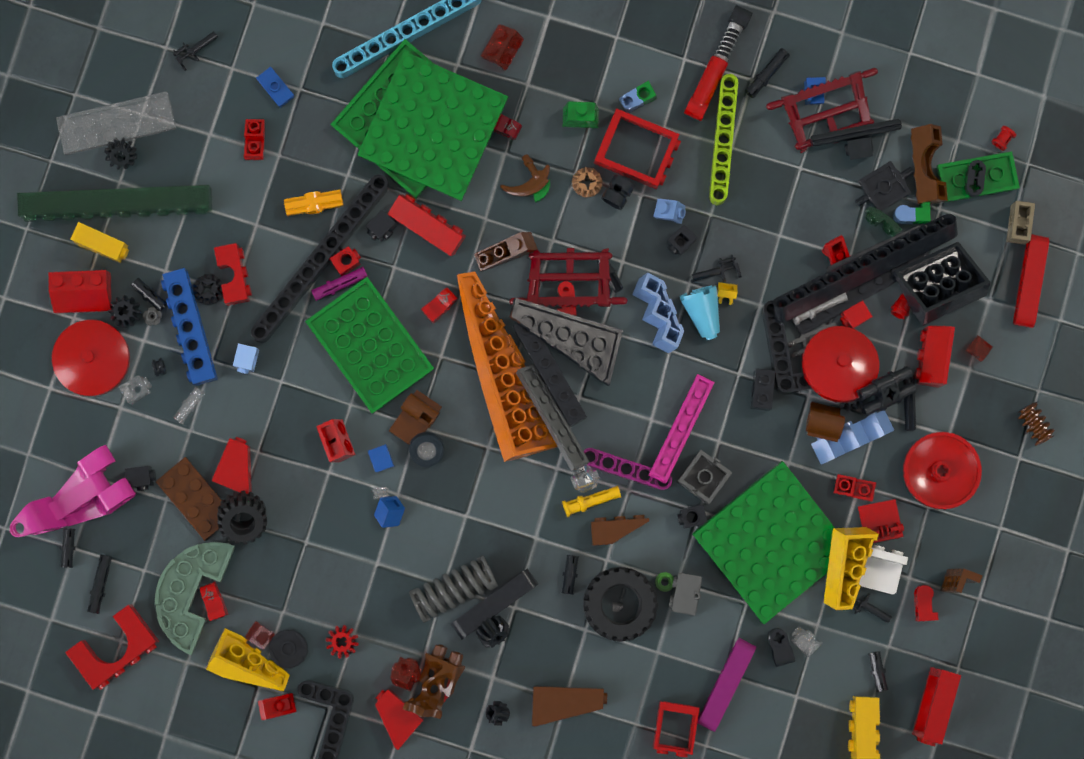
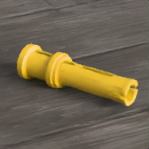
M618 486L589 496H577V499L566 502L564 500L562 504L568 518L571 514L580 511L586 512L587 508L621 498V493Z

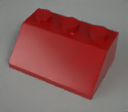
M107 270L48 272L49 295L54 313L103 312L112 309L110 305L111 273Z
M927 326L921 331L920 341H922V349L918 350L917 360H920V363L914 375V378L917 379L916 384L937 388L947 384L955 327Z

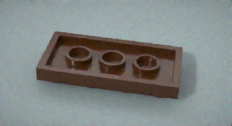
M184 457L160 477L156 483L203 540L206 541L219 530L217 513L222 499L188 458Z

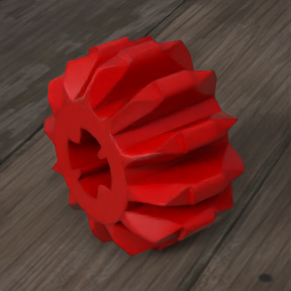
M343 625L342 632L339 626H336V633L332 630L329 631L333 638H326V641L332 642V644L327 645L326 648H334L331 655L336 654L338 651V658H342L344 652L345 657L348 658V650L352 653L356 652L351 646L359 645L358 642H353V639L358 638V635L351 636L354 631L353 628L346 632V625ZM345 637L347 645L339 646L338 643L340 641H338V638Z

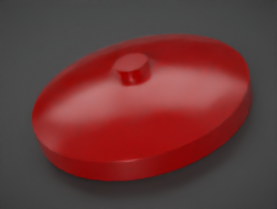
M83 320L72 324L60 334L52 351V365L58 380L68 390L83 396H100L115 389L126 376L130 364L129 347L123 335L113 326L99 320Z
M833 326L821 330L809 341L803 352L802 369L807 383L818 395L834 402H850L859 399L857 395L858 389L867 386L873 379H877L879 374V357L874 345L864 334L850 327Z
M936 432L917 440L907 452L903 464L904 481L909 492L917 501L934 509H951L964 504L975 494L981 481L982 467L976 450L967 440L949 432Z

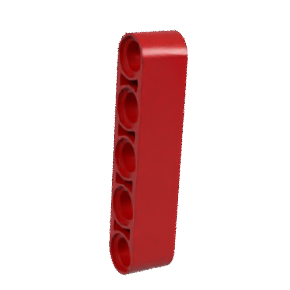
M1031 234V241L1026 244L1013 317L1014 325L1029 328L1035 326L1049 248V237Z

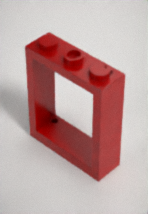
M616 108L594 164L657 190L659 185L663 186L667 175L664 174L666 167L669 169L674 159L671 157L673 150L677 151L681 141L678 138L680 134ZM621 119L671 139L655 178L605 158Z
M930 668L912 735L917 736V741L934 747L936 743L942 745L961 675L938 668Z

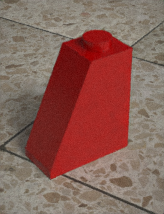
M236 437L235 440L229 438L212 481L240 493L241 491H246V494H249V492H252L250 446L246 445V440Z
M388 689L386 692L382 690L375 698L378 700L375 706L394 747L399 750L424 718L404 710L405 702L392 690Z

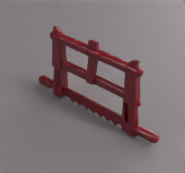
M871 68L862 73L857 71L846 78L841 76L838 80L836 78L832 82L828 80L825 84L821 83L818 87L814 85L812 89L809 87L805 91L801 89L798 94L782 96V100L779 99L768 103L766 108L773 110L784 105L790 119L788 123L797 141L795 148L800 150V153H803L807 150V147L813 146L811 145V140H806L803 130L805 125L827 119L829 130L832 132L874 123V120L870 118L867 102L868 96H865L862 78L865 79L876 75L878 69ZM851 84L855 101L800 119L796 102ZM858 108L861 122L837 129L833 116Z
M567 248L565 253H540L538 250L533 251V253L529 254V259L532 261L529 279L527 280L530 282L527 299L518 298L538 305H544L545 307L549 305L552 307L556 305L559 307L563 305L566 307L573 305V307L577 305L581 307L587 305L590 307L593 304H598L601 307H610L611 304L625 305L628 302L626 297L610 298L609 281L612 280L610 278L609 260L613 255L609 252V248L603 249L601 252H575V248ZM541 260H566V273H540ZM574 260H600L599 273H574ZM540 281H599L598 296L539 297ZM511 298V299L509 300V303H510L511 305L513 304V300H514L515 298Z

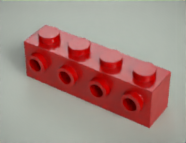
M399 195L387 215L448 255H455L466 237L462 233L463 230L456 225L452 227L446 223L448 220L443 216L432 214V210L428 206L417 204L415 202L416 199L411 195Z

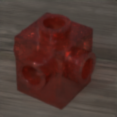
M400 657L398 662H395L392 667L390 679L393 685L411 691L414 683L419 681L421 671L414 659Z

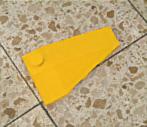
M225 628L210 657L206 670L223 678L284 691L290 675L272 660L268 661L263 657L258 648L254 649L247 644L248 640L243 636Z

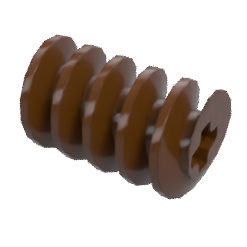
M1037 402L1020 410L1021 415L1018 417V420L1025 419L1022 426H1030L1026 432L1034 433L1031 439H1038L1035 446L1055 436L1052 435L1055 431L1054 428L1047 429L1050 422L1043 423L1046 416H1039L1042 409H1035L1038 405Z

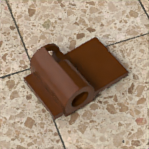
M416 390L414 394L411 393L401 406L402 412L389 429V432L410 445L411 440L417 434L426 432L428 428H431L440 415L439 411L442 406Z
M810 402L806 421L807 435L838 442L845 423V416L840 415L841 409Z

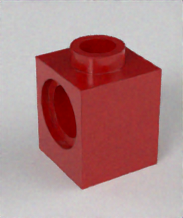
M349 246L330 258L341 277L361 265L359 262L360 255L356 249L351 250ZM346 256L352 258L351 263L348 265L342 264V259Z
M864 301L857 303L840 314L842 316L840 318L842 324L853 329L873 317Z

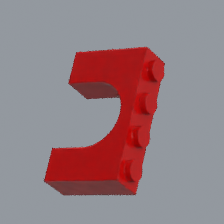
M132 604L127 605L112 616L124 631L128 640L127 651L119 661L108 663L101 660L86 640H81L65 652L93 690L98 688L102 690L110 684L108 680L114 676L116 678L126 672L125 667L129 664L133 666L141 660L140 656L145 652L147 654L151 653L157 648L156 644L160 642Z

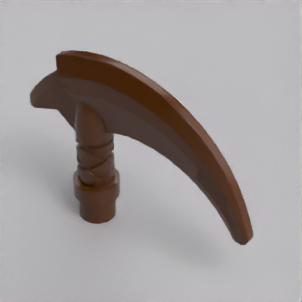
M526 154L522 157L525 167L530 171L532 178L520 186L509 187L501 185L500 188L514 196L532 195L540 191L549 182L547 178L550 166L546 165L543 170H537L532 158Z

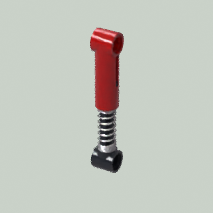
M738 5L734 7L728 20L727 32L723 36V41L720 42L721 45L718 46L719 50H716L717 54L711 56L684 114L702 121L714 92L728 66L727 61L729 59L727 57L731 55L730 51H733L732 47L735 46L734 43L737 42V37H739L742 30L746 29L753 12Z

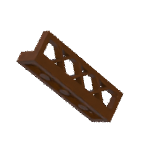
M964 568L948 569L940 591L945 593H962L965 583H980L983 575Z

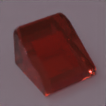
M977 335L966 351L982 362L993 346Z
M255 621L245 638L265 650L275 633Z

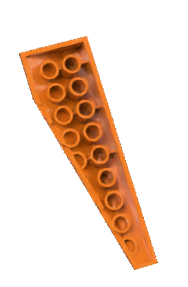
M475 271L458 274L457 279L470 344L504 462L557 448V444L516 374L518 369L526 367L524 364L525 360L512 336L506 332L503 320L497 316L494 304L488 300L484 286Z

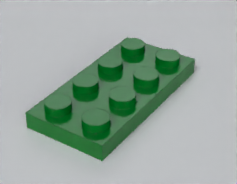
M1012 151L937 165L939 180L946 182L948 201L944 203L974 198L966 194L965 181L967 167L975 160L982 161L986 166L984 189L979 196L1018 190L1020 186ZM978 165L972 168V170H975V177H977V173L981 169H978ZM976 181L970 186L974 193L979 189L976 187Z

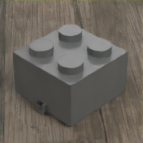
M700 450L677 483L708 505L732 472L720 464V460L715 457L713 459Z
M678 573V576H674L672 587L676 588L675 595H671L669 607H672L673 612L696 616L698 601L701 599L700 590L703 577L685 573Z

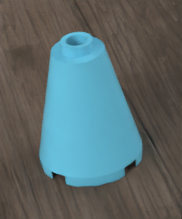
M716 285L692 290L691 295H687V293L680 295V300L701 337H706V340L716 338L717 333L720 332Z

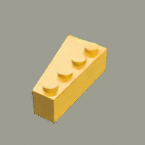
M867 527L833 528L823 603L835 610L853 609L861 586L859 582L861 577L865 575L867 569L865 565L868 557L872 555L873 549L871 548L874 540L877 541L878 533Z
M853 696V700H850L849 710L852 712V720H849V732H852V740L848 741L851 759H880L879 750L876 749V745H879L880 733L879 730H876V726L880 724L879 698Z

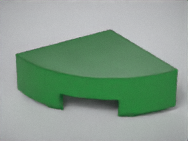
M550 179L545 187L533 194L535 203L541 201L547 195L550 188Z

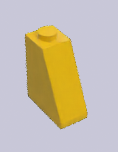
M80 222L77 223L70 239L80 247L119 263L122 262V259H126L129 252L126 243Z

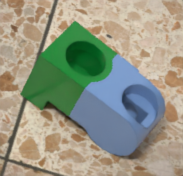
M648 80L620 97L619 101L625 112L629 113L638 107L656 100L657 95Z
M922 202L919 208L900 205L893 212V220L898 224H926L931 221L930 202Z

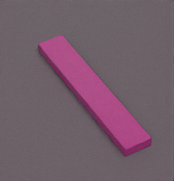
M697 374L649 476L665 484L667 483L715 382Z

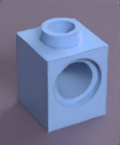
M238 343L233 362L237 372L248 374L249 371L254 372L259 349Z

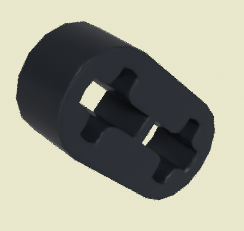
M980 160L972 161L967 167L965 192L970 197L979 196L984 189L986 166ZM975 165H978V169H981L977 173V177H975V170H972ZM974 181H976V187L979 188L975 193L970 188Z

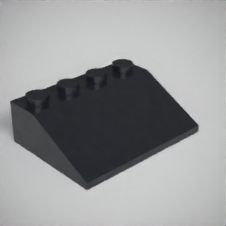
M959 242L894 271V275L913 314L922 325L987 296L991 283Z

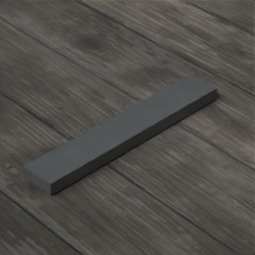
M531 364L518 369L516 374L571 471L587 465L589 460L535 365Z

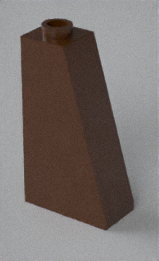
M533 686L532 726H539L603 709V704H607V693L604 692V688Z

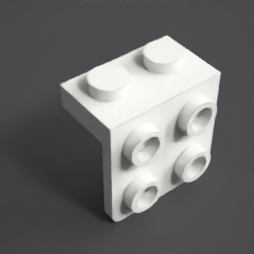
M873 545V548H871L873 549L872 555L867 559L865 565L867 569L865 575L861 577L859 585L895 594L902 567L907 565L908 557L903 556V552L892 550V553L884 551V547Z

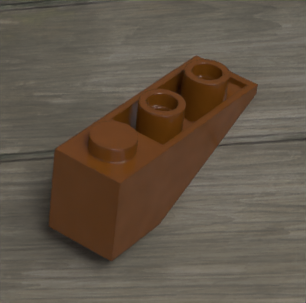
M520 232L474 253L480 271H484L525 256L538 249L531 232Z
M634 515L633 519L626 520L625 516L614 517L613 521H606V517L595 518V522H591L592 546L613 544L649 522V518H645V515Z

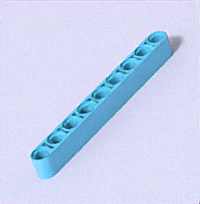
M482 0L439 1L336 58L332 64L335 75L339 78H346L394 52L404 39L410 43L479 5ZM455 1L462 3L458 8L452 6ZM443 10L446 13L444 16L439 17L436 15V12ZM422 19L429 21L425 26L419 24ZM406 28L413 30L409 35H405L403 31ZM394 37L396 41L393 44H389L386 42L387 39ZM373 46L380 48L376 53L370 52V49ZM361 55L363 59L360 62H355L353 60L354 57ZM341 64L346 65L344 71H338L337 67Z

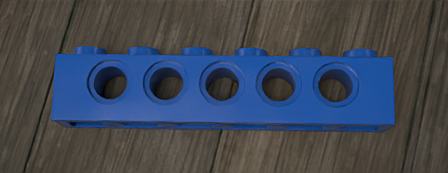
M182 268L162 274L164 280H161V284L169 297L166 298L169 310L172 309L174 315L171 317L174 328L177 327L179 333L176 335L179 346L182 345L184 353H181L184 364L188 365L189 371H186L188 381L198 386L218 380L188 271ZM182 287V293L179 296H175V288ZM182 305H187V312L180 314L179 308ZM187 323H192L193 325L190 332L184 331V326ZM197 341V349L191 351L189 349L190 343ZM202 359L203 366L200 369H195V361Z

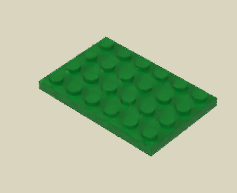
M368 277L305 321L372 414L435 370Z

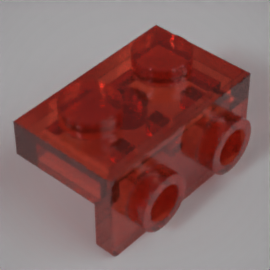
M499 24L481 57L484 60L499 65L503 70H507L518 49L521 47L524 38L515 29Z

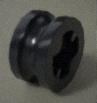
M159 358L158 361L152 360L155 375L159 376L161 373L165 375L166 367L163 359Z

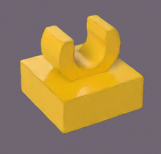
M718 282L717 294L719 304H722L723 298H729V305H732L733 299L737 298V285Z

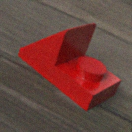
M842 235L826 243L822 249V253L829 258L831 265L850 257Z
M293 693L258 701L261 720L296 712Z

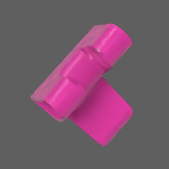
M104 445L77 462L78 467L53 498L49 496L28 503L10 524V533L15 537H24L31 534L39 535L109 515L135 497L136 493L126 478L110 485L103 472L116 461L107 445ZM18 523H22L24 526V531L21 534L16 531Z

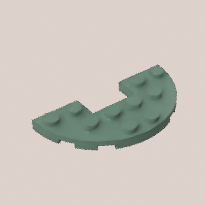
M209 542L189 547L170 561L159 578L155 592V605L159 625L171 642L189 655H193L207 618L189 612L201 580L205 576L222 582L236 547L234 545Z

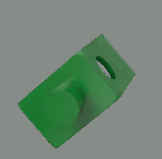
M569 101L563 107L562 127L598 128L599 108L596 103Z

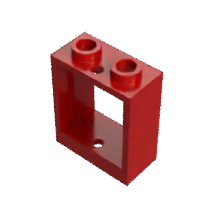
M659 701L653 748L657 749V753L668 754L671 751L676 752V756L686 758L688 754L693 755L699 707ZM664 710L692 715L687 748L659 743Z

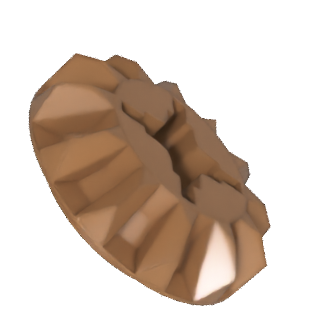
M585 167L579 169L573 175L572 186L578 195L593 197L601 190L602 178L600 173L594 168ZM586 175L589 177V180L595 181L590 183L589 190H587L584 183H579L585 181Z

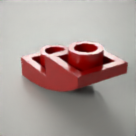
M246 119L244 159L264 160L265 120Z
M837 474L834 493L873 502L877 483Z

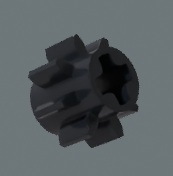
M493 701V705H488L486 717L489 723L502 726V721L507 722L509 719L510 710L506 703Z

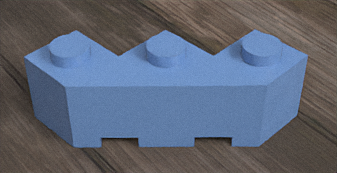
M646 273L638 279L632 295L648 303L642 320L658 328L652 345L670 353L678 348L684 330L676 317L677 312L673 302L669 299L666 292L665 282L650 273Z
M885 411L875 412L853 424L852 421L845 423L838 442L817 438L818 441L811 445L822 465L894 431V428Z

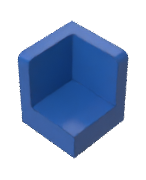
M826 77L806 78L804 89L806 90L808 87L812 89L814 85L818 87L821 83L825 84ZM824 93L805 99V105L823 104L825 102Z
M386 444L368 451L375 472L395 467Z
M397 496L382 497L379 499L374 516L382 528L399 526L405 507Z

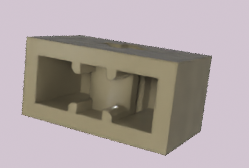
M1015 201L1011 204L1006 242L1025 245L1031 241L1035 203Z

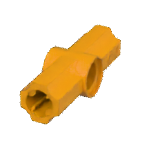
M341 190L323 193L315 191L306 193L304 196L284 199L287 216L303 213L317 214L326 209L343 207Z

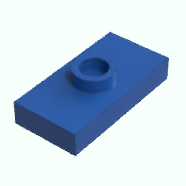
M271 66L256 77L257 81L279 108L295 97Z

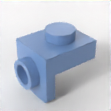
M657 199L653 217L682 224L686 214L685 205L675 200Z

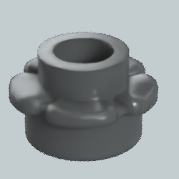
M155 307L148 308L143 313L145 323L149 326L158 325L162 318L161 311H158Z

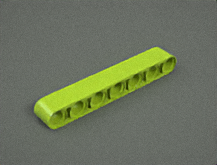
M733 74L724 75L719 87L709 200L716 206L723 204L728 195L738 79ZM731 81L734 84V86L732 88H727L724 85V82ZM724 99H729L732 102V105L725 106L722 103V101ZM726 117L730 120V124L724 125L720 119ZM726 136L729 142L723 144L719 141V137ZM719 154L725 155L727 161L720 162L717 156ZM722 173L725 176V180H717L715 174ZM719 191L723 194V198L718 200L714 197L713 193Z

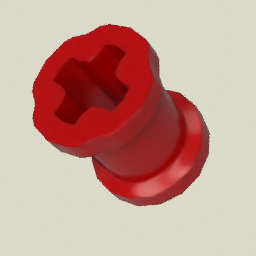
M1002 126L1001 132L991 142L998 149L1005 151L1010 140L1016 137V133L1009 127Z

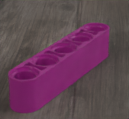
M587 448L583 451L584 453L592 452L595 455V460L589 462L586 466L658 490H666L672 484L671 476L665 487H661L658 484V480L651 476L646 481L642 480L639 477L640 471L646 470L650 473L651 467L593 448ZM605 458L612 459L613 467L605 468L602 463ZM623 464L631 466L630 474L626 475L621 472Z
M741 638L737 639L700 713L697 724L713 732L716 731L756 650L755 645Z

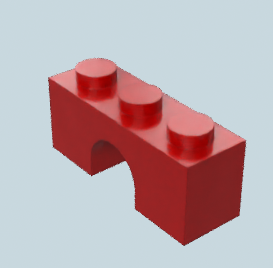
M237 243L214 247L217 266L220 269L231 268L234 270L233 280L230 283L221 285L225 304L230 306L249 302V296H252L250 284L247 285L246 283L248 271L247 267L243 266L242 259H245L243 248H239Z

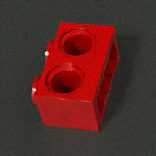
M331 419L316 426L329 462H341L355 456L343 419Z

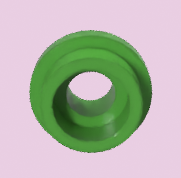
M662 572L656 577L655 585L660 591H670L673 588L674 577L670 573ZM663 578H666L668 580V584L666 586H663L661 584V580Z

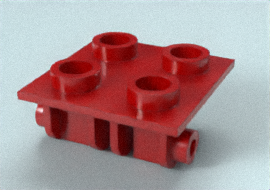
M896 499L858 506L862 527H867L879 534L877 541L874 540L873 543L904 537V526L900 522Z

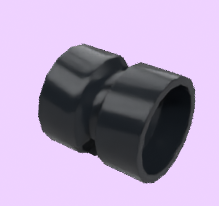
M614 175L609 183L610 188H606L601 199L613 208L622 210L627 202L626 197L631 196L635 186L627 179Z

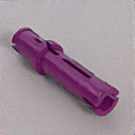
M362 266L331 282L330 280L326 281V284L312 289L311 292L315 300L318 301L330 294L334 295L336 291L368 276Z

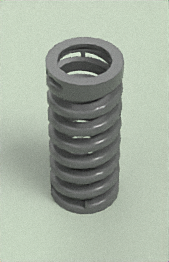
M484 555L477 558L478 563L482 564L484 573L475 560L470 562L474 577L466 565L461 566L465 582L456 569L452 570L456 587L447 574H443L442 578L447 592L437 578L433 579L438 597L428 583L424 584L428 601L419 588L409 591L412 602L423 623L430 620L429 615L433 618L437 617V608L442 613L447 611V604L450 608H456V599L459 603L464 604L466 602L465 594L469 599H474V589L478 594L482 595L485 592L484 585L489 590L498 587Z

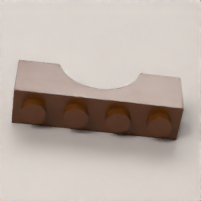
M929 124L912 128V158L915 166L914 178L916 181V198L918 203L930 202L931 205L948 201L946 182L937 179L931 168V161L935 151L943 145L941 126Z

